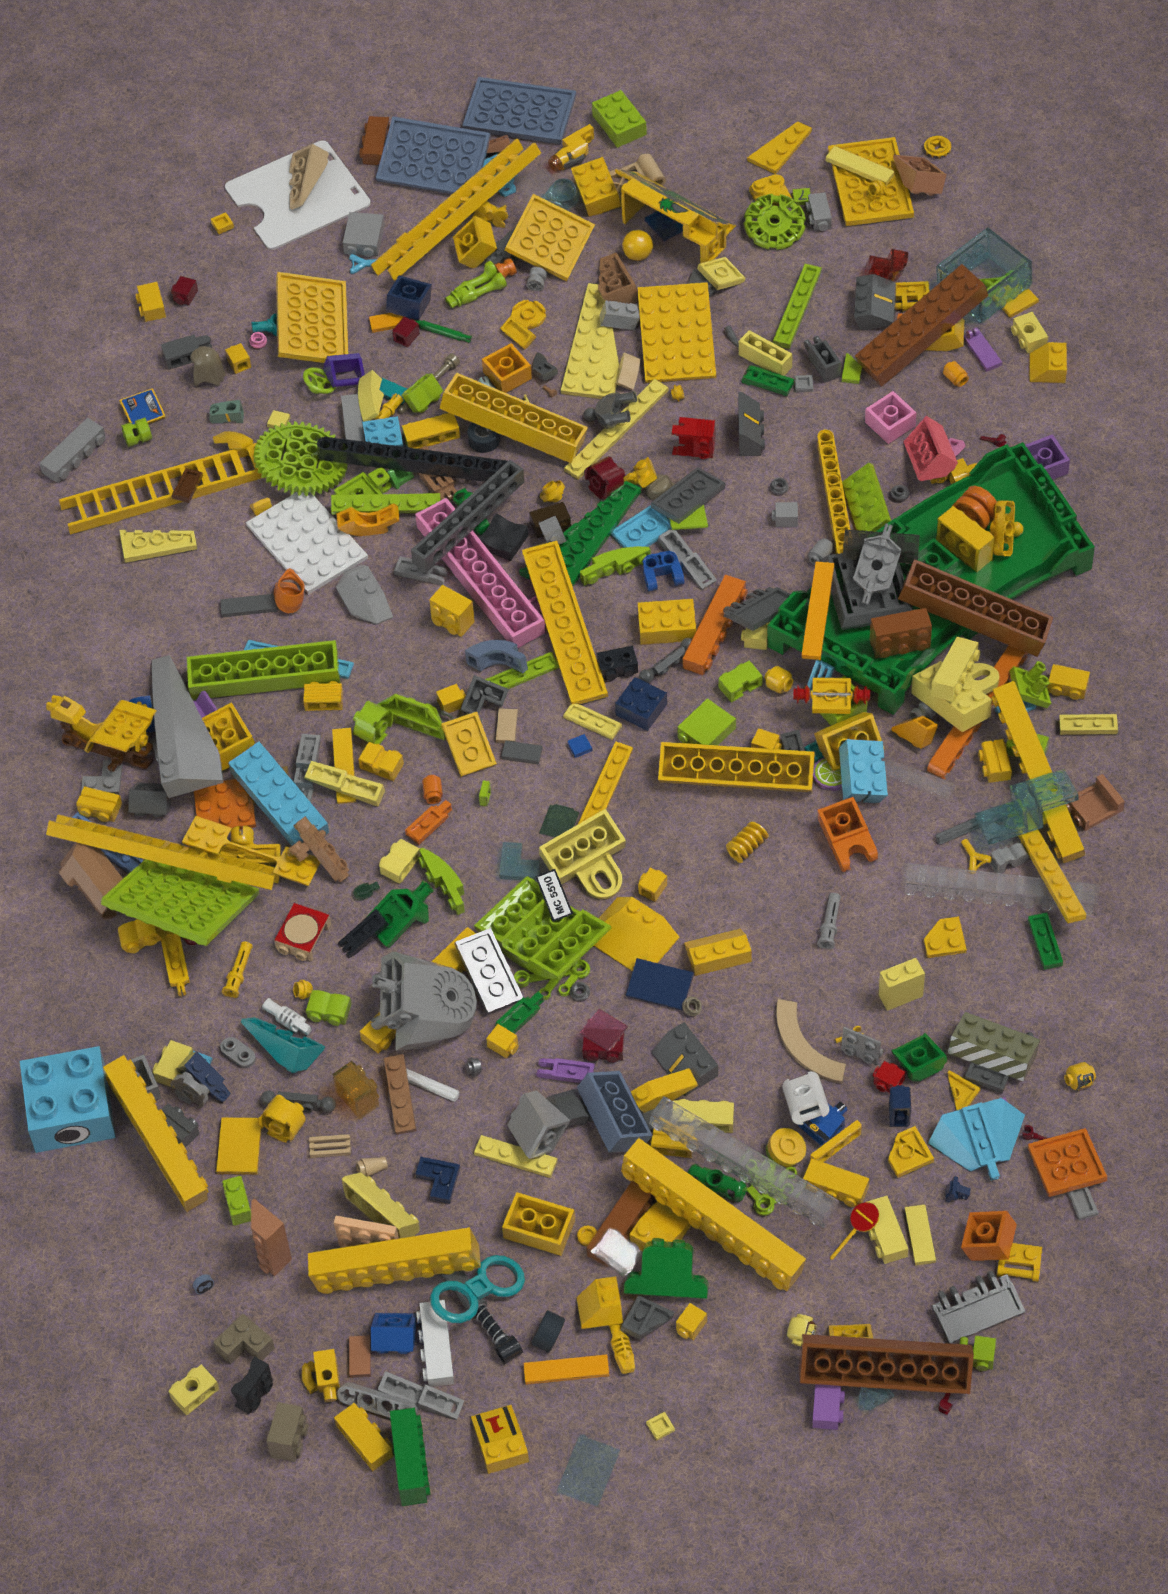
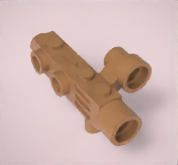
M306 816L293 825L304 842L301 843L299 840L288 849L292 856L294 855L301 862L309 856L307 851L311 850L335 881L339 880L342 882L349 876L346 861L340 858L335 852L334 846L326 841L324 838L326 832L324 830L318 831Z

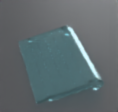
M579 1435L557 1493L598 1507L620 1450L589 1439L585 1435Z

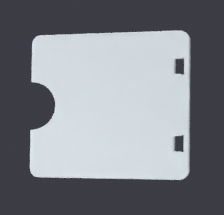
M318 141L314 145L329 152L334 160H328L326 168L304 204L298 208L290 209V191L292 190L290 179L292 174L289 173L293 153L225 184L226 191L238 208L252 205L259 207L264 212L263 221L254 227V230L268 249H277L348 217L349 212H359L370 206V199L328 142ZM356 188L359 193L354 195L351 189Z

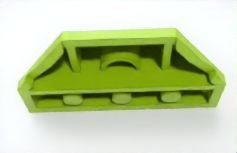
M394 694L377 704L393 712V723L442 740L446 739L441 726L442 720L436 707H433L431 704H424L413 698H407L398 694Z

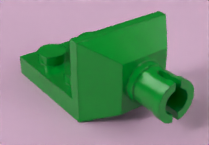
M424 880L413 891L410 889L391 890L369 913L371 914L377 909L389 923V926L377 935L386 947L390 948L415 920L424 924L429 922L428 905L425 900L434 892V889L430 888L431 886Z

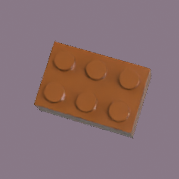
M922 608L871 618L870 644L875 659L930 648L932 624L927 609Z

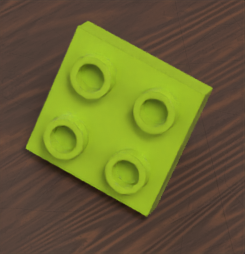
M1037 661L1029 671L1013 666L1009 672L1011 680L1015 681L1022 701L1048 708L1051 705L1047 688L1049 679L1041 675L1046 668L1040 661Z

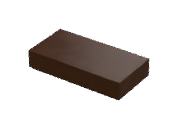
M185 468L172 493V499L190 503L203 477V472Z

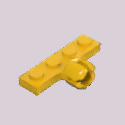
M240 826L232 828L231 842L274 857L281 856L280 844H254V832L251 827L243 826V835L241 834ZM223 846L219 854L264 865H277L274 861L229 846Z

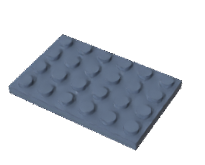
M478 77L462 128L487 132L492 135H508V137L562 144L576 99V91Z
M392 116L376 180L453 194L483 168L491 134Z

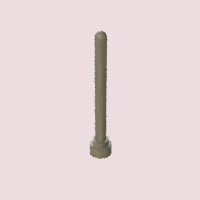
M450 353L445 358L444 365L433 374L436 380L441 378L449 369H455L460 364L459 358L455 354ZM406 402L399 407V414L405 413L410 408Z

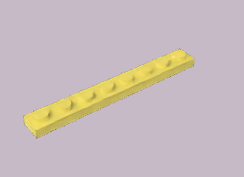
M654 379L637 396V402L630 403L621 411H629L631 416L630 422L616 424L614 428H604L574 458L572 463H569L564 468V471L579 480L584 475L585 469L596 463L669 391V388Z

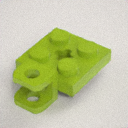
M383 468L372 471L368 476L362 472L334 489V494H383L392 487L389 482L390 476Z

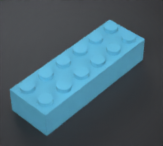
M260 741L228 763L230 773L291 846L299 840L301 843L304 842L293 825L305 816L312 825H315L318 831L324 830L326 835L329 833L326 820Z

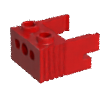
M679 417V425L672 426L671 435L679 436V444H684L685 446H673L672 455L699 457L701 459L713 458L716 442L715 420Z

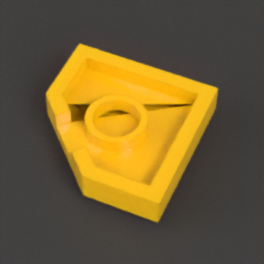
M959 916L939 919L926 935L924 945L927 958L967 952Z
M914 1126L897 1134L888 1162L897 1178L933 1163L934 1157L918 1129Z

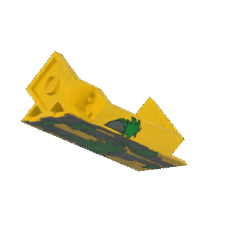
M615 169V173L629 180L621 188L622 222L624 224L646 204L683 224V236L700 245V264L714 260L726 248V236L736 225L638 172Z

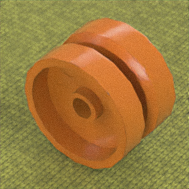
M970 486L952 506L963 511L972 521H976L985 530L994 520L995 503L997 501L982 487Z

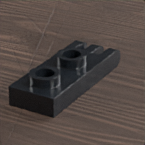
M375 909L338 942V945L343 947L344 953L347 952L346 956L351 958L389 926V923L381 912Z

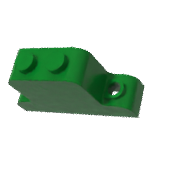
M654 1238L644 1245L642 1271H631L626 1276L624 1293L707 1299L709 1282L704 1276L693 1274L694 1249L692 1245L680 1239L666 1242L664 1239Z

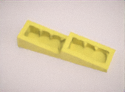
M311 761L304 777L308 781L374 806H379L385 793L383 784L347 774L345 770Z

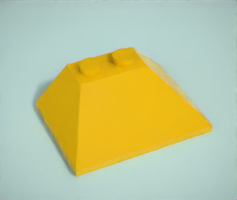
M617 897L599 917L600 920L609 924L612 929L594 947L633 971L637 958L658 963L680 937L662 915L634 897Z

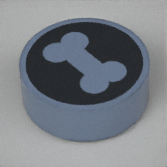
M204 1274L196 1278L192 1286L197 1294H203L213 1288L214 1281L210 1275Z

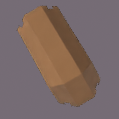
M75 842L61 861L59 874L67 885L71 887L73 885L79 886L77 890L83 892L103 920L113 919L117 916V911L110 910L108 907L101 905V900L123 878L100 848Z

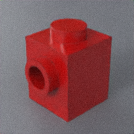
M884 1061L873 1072L874 1085L879 1091L890 1093L891 1087L903 1084L905 1081V1071L893 1063Z

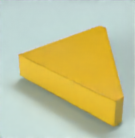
M949 1070L947 1075L956 1110H961L971 1105L981 1091V1088Z

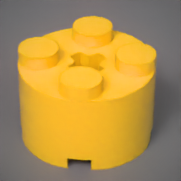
M276 1095L260 1115L258 1122L262 1129L265 1126L269 1130L267 1132L269 1136L287 1143L288 1140L290 1142L293 1141L304 1125L306 1118L302 1105L296 1102L292 1103L282 1095Z

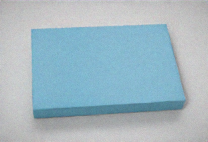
M650 505L616 527L611 536L623 548L649 547L658 541V537L671 529V524L665 515L654 510Z

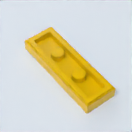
M858 1120L853 1122L810 1154V1161L811 1158L821 1162L828 1160L861 1135L862 1124Z

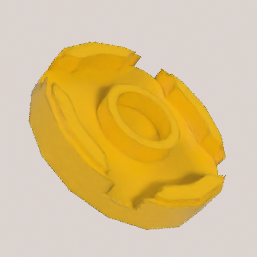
M523 300L513 306L511 316L527 329H534L545 321L546 310L538 301Z

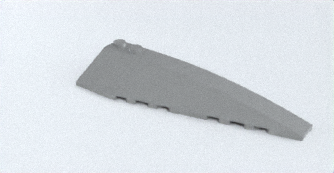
M168 655L152 660L153 707L157 710L154 720L161 784L168 798L224 783L220 754L171 656Z

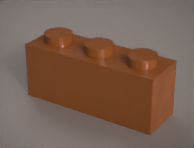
M369 116L368 123H365L364 132L366 134L362 136L363 148H360L359 154L363 164H380L390 127L389 117Z

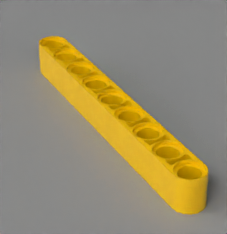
M824 429L818 433L817 449L835 553L840 554L851 552L854 548L834 435L830 430Z

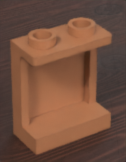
M1103 774L1096 777V783L1073 796H1070L1068 793L1064 795L1065 804L1068 811L1072 814L1075 824L1078 827L1081 826L1084 831L1124 810L1125 801Z

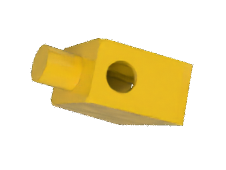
M335 1350L315 1351L313 1355L319 1393H323L324 1402H334L337 1400L336 1390L340 1388Z

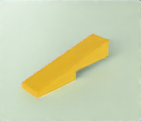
M351 728L332 729L335 768L347 771L349 775L355 776ZM336 791L337 804L356 802L355 798Z

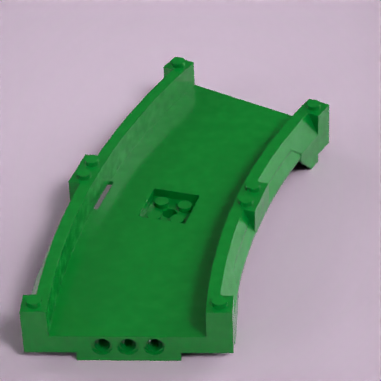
M1023 442L1009 447L1007 444L985 454L969 472V476L928 497L887 523L888 528L889 525L893 526L890 539L901 548L898 560L904 580L915 559L1013 600L1064 572L1072 570L1075 576L1091 570L1093 565L1095 546L1077 522L1076 513L1042 464L1036 462ZM970 486L982 487L996 501H1014V522L1021 523L1024 528L1020 536H1013V553L1011 556H996L993 553L992 561L978 572H975L936 540L938 518L948 511ZM1006 506L1005 514L1011 512V508ZM991 523L987 526L985 531L990 532ZM885 525L876 532H874L872 535H870L868 538L880 536L883 533ZM864 541L852 551L862 550ZM1004 543L1003 551H1007L1009 545ZM835 569L840 590L842 592V575L840 573V569ZM812 587L807 591H793L778 608L777 615L767 626L768 648L781 655H784L790 646L802 652ZM894 587L898 598L899 596L896 587ZM830 593L821 660L835 667V671L878 693V707L894 715L904 704L905 691L912 684L913 675L923 671L955 641L956 637L964 636L969 640L978 632L928 612L932 624L930 648L875 659L870 644V626L841 630ZM842 596L845 602L847 613H853L851 611V605H847L845 596ZM912 605L913 610L921 609Z

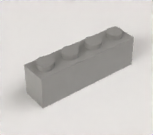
M87 418L40 462L42 473L57 483L62 479H66L73 468H77L86 456L88 457L92 454L93 449L103 444L106 438L104 428Z

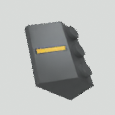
M875 274L856 277L854 318L859 329L868 330L890 326L895 321L896 283Z
M738 392L739 456H761V449H765V439H761V435H764V424L760 423V421H764V410H760L759 402L743 392Z
M685 1022L668 1031L651 1051L668 1075L688 1068L691 1069L699 1086L685 1093V1096L718 1077V1064Z

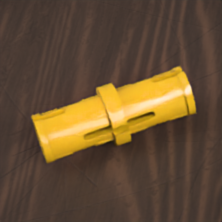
M394 394L387 403H384L379 415L373 418V420L393 416L396 408L403 402V398L399 394Z

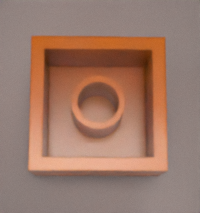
M1008 1211L969 1212L961 1248L971 1261L1009 1260L1017 1224Z

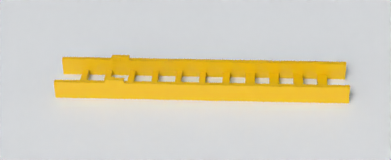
M516 138L408 233L404 232L397 238L396 243L371 264L374 272L379 276L390 266L388 272L392 279L396 280L399 275L401 276L539 156L541 152L537 144L532 143L518 155L524 148L519 139Z
M256 443L242 449L229 450L59 499L61 510L78 506L82 520L67 524L69 533L71 535L181 503L182 501L172 499L174 490L169 479L182 476L185 468L203 472L201 479L203 485L197 487L192 499L261 479L262 473H258V468H255L256 463H254L253 457ZM250 456L255 470L245 472L240 458ZM232 461L238 475L227 477L223 463ZM215 466L220 480L210 482L205 469ZM165 481L169 494L157 498L152 484ZM147 486L152 499L139 503L135 489ZM130 491L134 505L122 508L117 494ZM113 496L117 509L104 513L100 501ZM95 501L100 514L87 518L82 504Z
M59 814L57 815L56 822L51 820L48 822L46 832L48 836L216 876L217 880L228 883L236 881L269 890L273 889L274 883H279L280 876L272 874L275 869L272 866L223 854L215 855L194 847Z

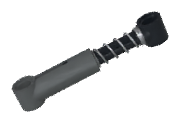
M463 1270L449 1275L439 1274L445 1281H458L464 1284L470 1280ZM453 1290L463 1306L468 1310L470 1306L466 1296ZM480 1299L478 1301L479 1308L475 1315L477 1316V1321L482 1323V1328L486 1329L487 1335L492 1337L496 1354L504 1364H507L521 1355L523 1350L517 1339L513 1335L508 1336V1334L504 1333V1329L499 1327L498 1321L493 1319V1314H490L487 1310L488 1307H486L487 1302L485 1299Z

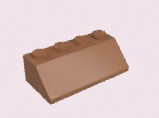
M253 1199L251 1201V1229L253 1233L252 1238L256 1245L255 1249L258 1254L257 1258L260 1262L259 1266L266 1274L270 1272L276 1276L292 1260L285 1226L281 1220L256 1199Z

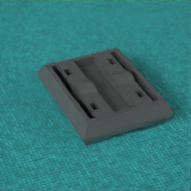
M862 550L828 555L822 558V562L834 563L831 595L841 630L870 626L871 618L913 610L912 605L899 600L901 604L899 605L894 588L896 587L899 596L905 581L899 560L893 576L894 582L892 580L890 589L873 593L869 605H866V601L865 604L861 603L864 590L853 580ZM880 561L872 563L874 570H880L883 566ZM835 569H840V573L842 575V592L840 590ZM842 596H845L847 605H851V611L853 613H847L845 602Z

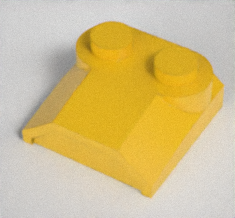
M778 174L756 180L749 187V192L755 202L757 198L767 194L777 196L782 194L792 198L785 186L784 178ZM772 202V206H779V203Z

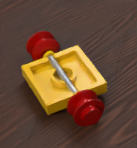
M813 678V691L811 690L810 692L808 685L805 688H800L797 685V688L793 690V700H797V704L800 700H804L807 704L811 696L812 713L850 714L851 699H853L856 705L859 701H863L866 705V701H870V690H866V686L864 689H859L856 686L853 693L851 691V678Z

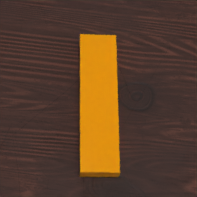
M606 1354L524 1363L525 1384L609 1377L608 1356Z

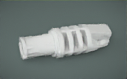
M270 998L264 1002L263 1010L274 1015L277 1022L294 1033L300 1031L308 1036L312 1031L311 1027L305 1023L306 1019L287 1006L281 1007Z

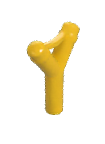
M968 839L962 840L961 844L970 856L969 874L975 875L976 870L981 865L991 863L992 857L977 853Z

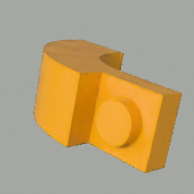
M394 503L371 513L359 512L353 507L337 513L338 529L354 536L384 534L388 532V526L400 521L398 506Z

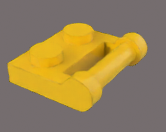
M1012 1243L1009 1260H999L997 1277L1008 1274V1276L1028 1278L1039 1282L1042 1247ZM1011 1264L1034 1267V1270L1032 1271L1004 1267V1265Z

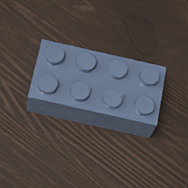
M607 1071L586 1074L577 1086V1089L608 1152L628 1151L638 1138L647 1143L653 1135L621 1072Z

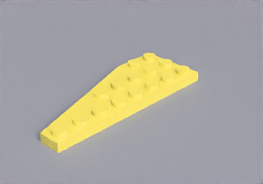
M588 283L561 387V394L602 399L609 393L616 392L617 385L615 383L620 371L618 370L619 362L613 327L600 326L599 315L606 300H603L598 291L599 284Z

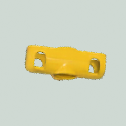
M997 501L995 503V515L990 525V532L994 537L993 553L996 556H1011L1013 553V536H1020L1024 530L1021 523L1014 522V501ZM1006 506L1011 508V512L1005 514ZM1004 543L1009 545L1007 551H1003Z

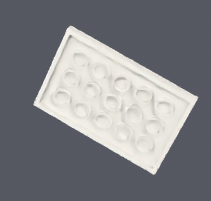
M296 492L246 522L247 527L285 570L291 568L302 579L305 586L304 591L308 595L342 575L345 571L368 559L366 552L349 534L338 529L337 520L310 492L308 496H305L304 493L298 496Z

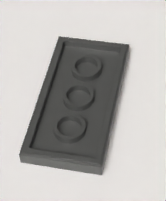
M697 467L651 502V508L679 524L722 491L726 483Z

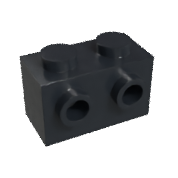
M633 645L596 653L603 680L611 681L617 677H631L638 673V662Z

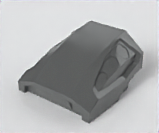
M578 1089L554 1094L546 1098L571 1120L567 1128L576 1124L584 1125L588 1120L589 1122L593 1121Z

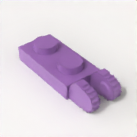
M558 1058L539 1059L538 1064L541 1067L553 1068V1070L538 1069L536 1075L540 1078L580 1083L587 1073L594 1072L595 1065L593 1063Z

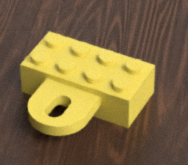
M942 661L913 675L911 693L961 732L991 717L992 699L986 694L997 688L999 684V672L993 666L975 663L973 671L968 673L966 684H962L960 695H956L953 702L931 696L932 681L943 663ZM981 675L987 676L982 680H974Z
M606 809L539 847L540 857L549 871L556 869L561 885L577 876L587 893L597 899L611 898L621 889L622 874L611 856L625 848L626 840ZM597 873H604L611 883L609 889H603L595 878Z

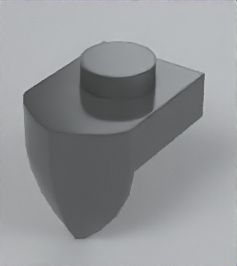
M537 352L532 363L533 375L543 381L558 375L557 368L548 363L544 355Z

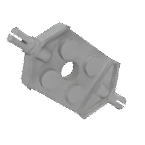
M885 524L883 533L880 536L864 539V545L853 576V580L864 590V596L861 601L863 604L866 601V605H869L873 593L890 589L901 553V548L890 539L892 525H889L888 528V524ZM874 561L882 563L883 566L880 570L872 568Z

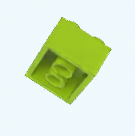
M622 90L592 102V116L617 148L647 135L646 121Z

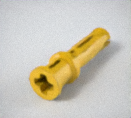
M243 941L240 944L232 971L227 974L226 985L222 988V994L227 997L238 998L240 984L244 982L243 972L253 948L251 943Z

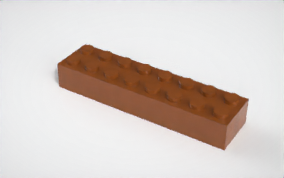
M961 264L855 355L857 362L882 387L988 297L985 284Z
M915 559L906 575L898 597L901 601L921 609L926 608L930 613L1038 657L1046 642L1054 618Z
M802 1334L799 1380L800 1383L970 1394L974 1353L972 1345Z

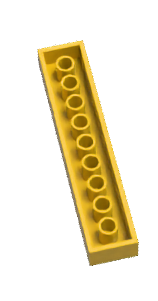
M638 1138L626 1152L621 1172L627 1180L636 1182L641 1190L651 1193L660 1204H666L677 1216L687 1219L693 1228L702 1230L710 1240L720 1243L725 1251L735 1254L743 1264L753 1267L758 1275L771 1280L776 1288L788 1291L802 1274L806 1261L805 1257L643 1140Z

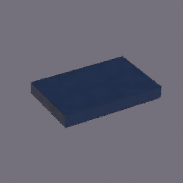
M637 958L626 997L683 1011L682 1003L688 997L694 972Z

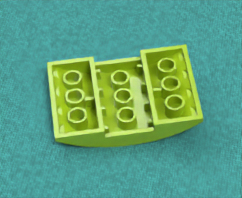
M528 876L474 925L478 932L491 928L505 956L526 970L548 979H559L612 929L609 924L584 909L578 911L570 906L573 912L572 915L553 922L538 882Z

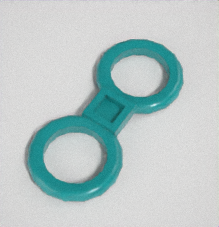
M504 1255L486 1257L480 1262L481 1268L477 1269V1276L466 1281L464 1284L458 1281H445L434 1287L430 1295L431 1307L435 1314L450 1323L470 1321L477 1313L479 1308L478 1301L489 1294L498 1297H510L523 1289L525 1275L522 1268L513 1259ZM495 1264L504 1265L513 1271L516 1276V1283L508 1288L498 1287L489 1281L486 1276V1269ZM447 1290L458 1291L466 1296L470 1308L461 1314L448 1312L440 1304L439 1295Z

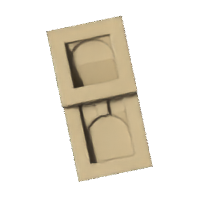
M625 352L623 353L618 368L620 371L615 383L616 385L628 390L634 389L640 365L639 358Z

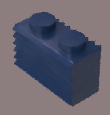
M903 1085L890 1088V1127H908L910 1125L912 1107L911 1088Z

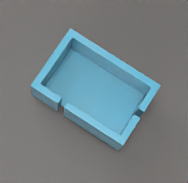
M847 739L839 747L843 800L854 797L856 802L863 800V803H880L888 796L885 761H881L884 758L883 741Z

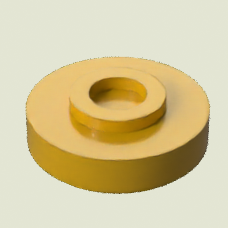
M778 1129L768 1140L767 1148L769 1155L781 1166H795L805 1157V1141L793 1129Z

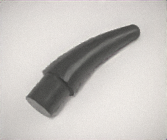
M726 326L724 328L726 336L739 348V341L732 327Z

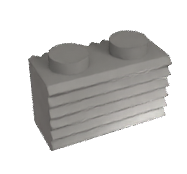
M606 300L599 315L600 326L635 330L640 319L639 305L625 304L624 302L618 303L616 301L608 302Z

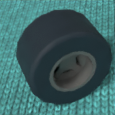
M473 422L469 425L467 430L468 443L473 450L487 453L499 446L500 434Z
M547 1310L531 1344L549 1353L560 1334L565 1318Z

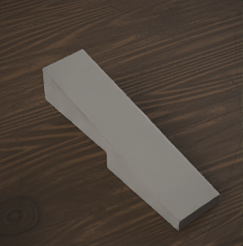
M358 394L341 396L346 439L364 442Z
M670 529L658 537L657 542L665 551L676 553L681 568L701 590L717 581L698 554L690 550L676 530Z
M386 1371L377 1390L409 1400L417 1408L457 1420L464 1400L426 1384L422 1387ZM455 1403L457 1407L456 1411L451 1413V1409L453 1407V1404Z

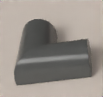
M474 675L460 711L467 715L478 712L479 715L484 700L502 707L509 689Z

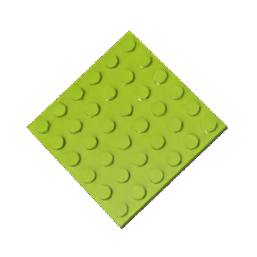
M145 859L102 897L101 905L108 907L110 910L126 914L128 917L139 919L146 924L159 927L164 931L177 934L182 938L195 941L197 944L207 946L258 896L259 889L236 881H232V883L217 880L216 876Z

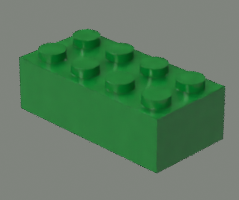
M415 1407L390 1411L402 1506L427 1503V1496L431 1495L421 1415H416Z

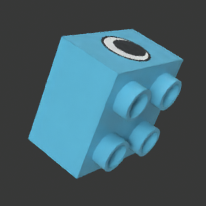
M100 1046L20 1061L28 1132L36 1153L116 1138L109 1086L104 1076L103 1066H105Z

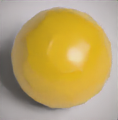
M633 230L624 237L622 249L629 259L635 261L644 260L652 252L653 241L645 231Z

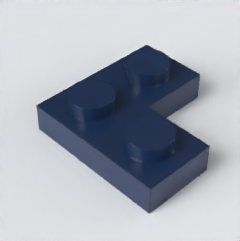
M420 1157L415 1175L419 1179L434 1181L430 1200L450 1204L460 1172V1164Z

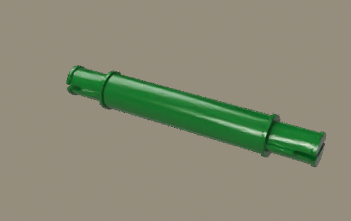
M412 319L419 323L420 329L468 343L471 341L469 339H472V336L463 334V332L425 320Z

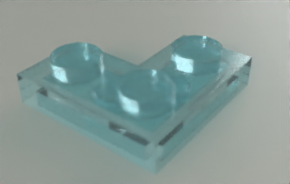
M503 842L499 877L500 879L523 880L528 876L537 881L535 876L539 875L540 860L521 859L522 843Z

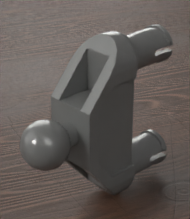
M632 391L623 394L618 392L609 393L597 402L595 409L587 408L584 411L585 420L592 422L597 418L599 424L606 429L614 428L616 424L630 422L631 416L629 411L619 413V410L623 404L637 402L636 392Z

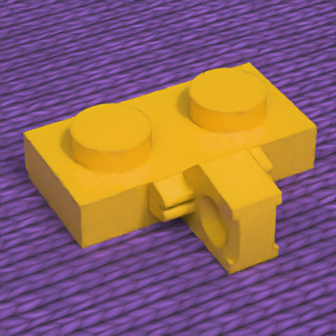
M647 457L638 461L633 467L635 471L628 473L623 478L624 481L634 485L639 483L644 488L655 481L657 475L652 461Z

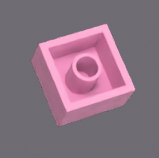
M892 391L865 409V423L889 444L916 426L917 413Z

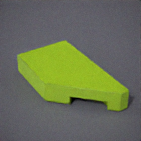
M846 353L842 382L859 384L862 366L850 354Z

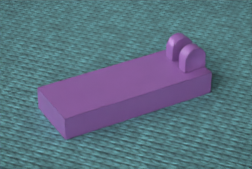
M977 327L973 328V332L968 330L966 335H964V341L987 372L1002 366V361Z

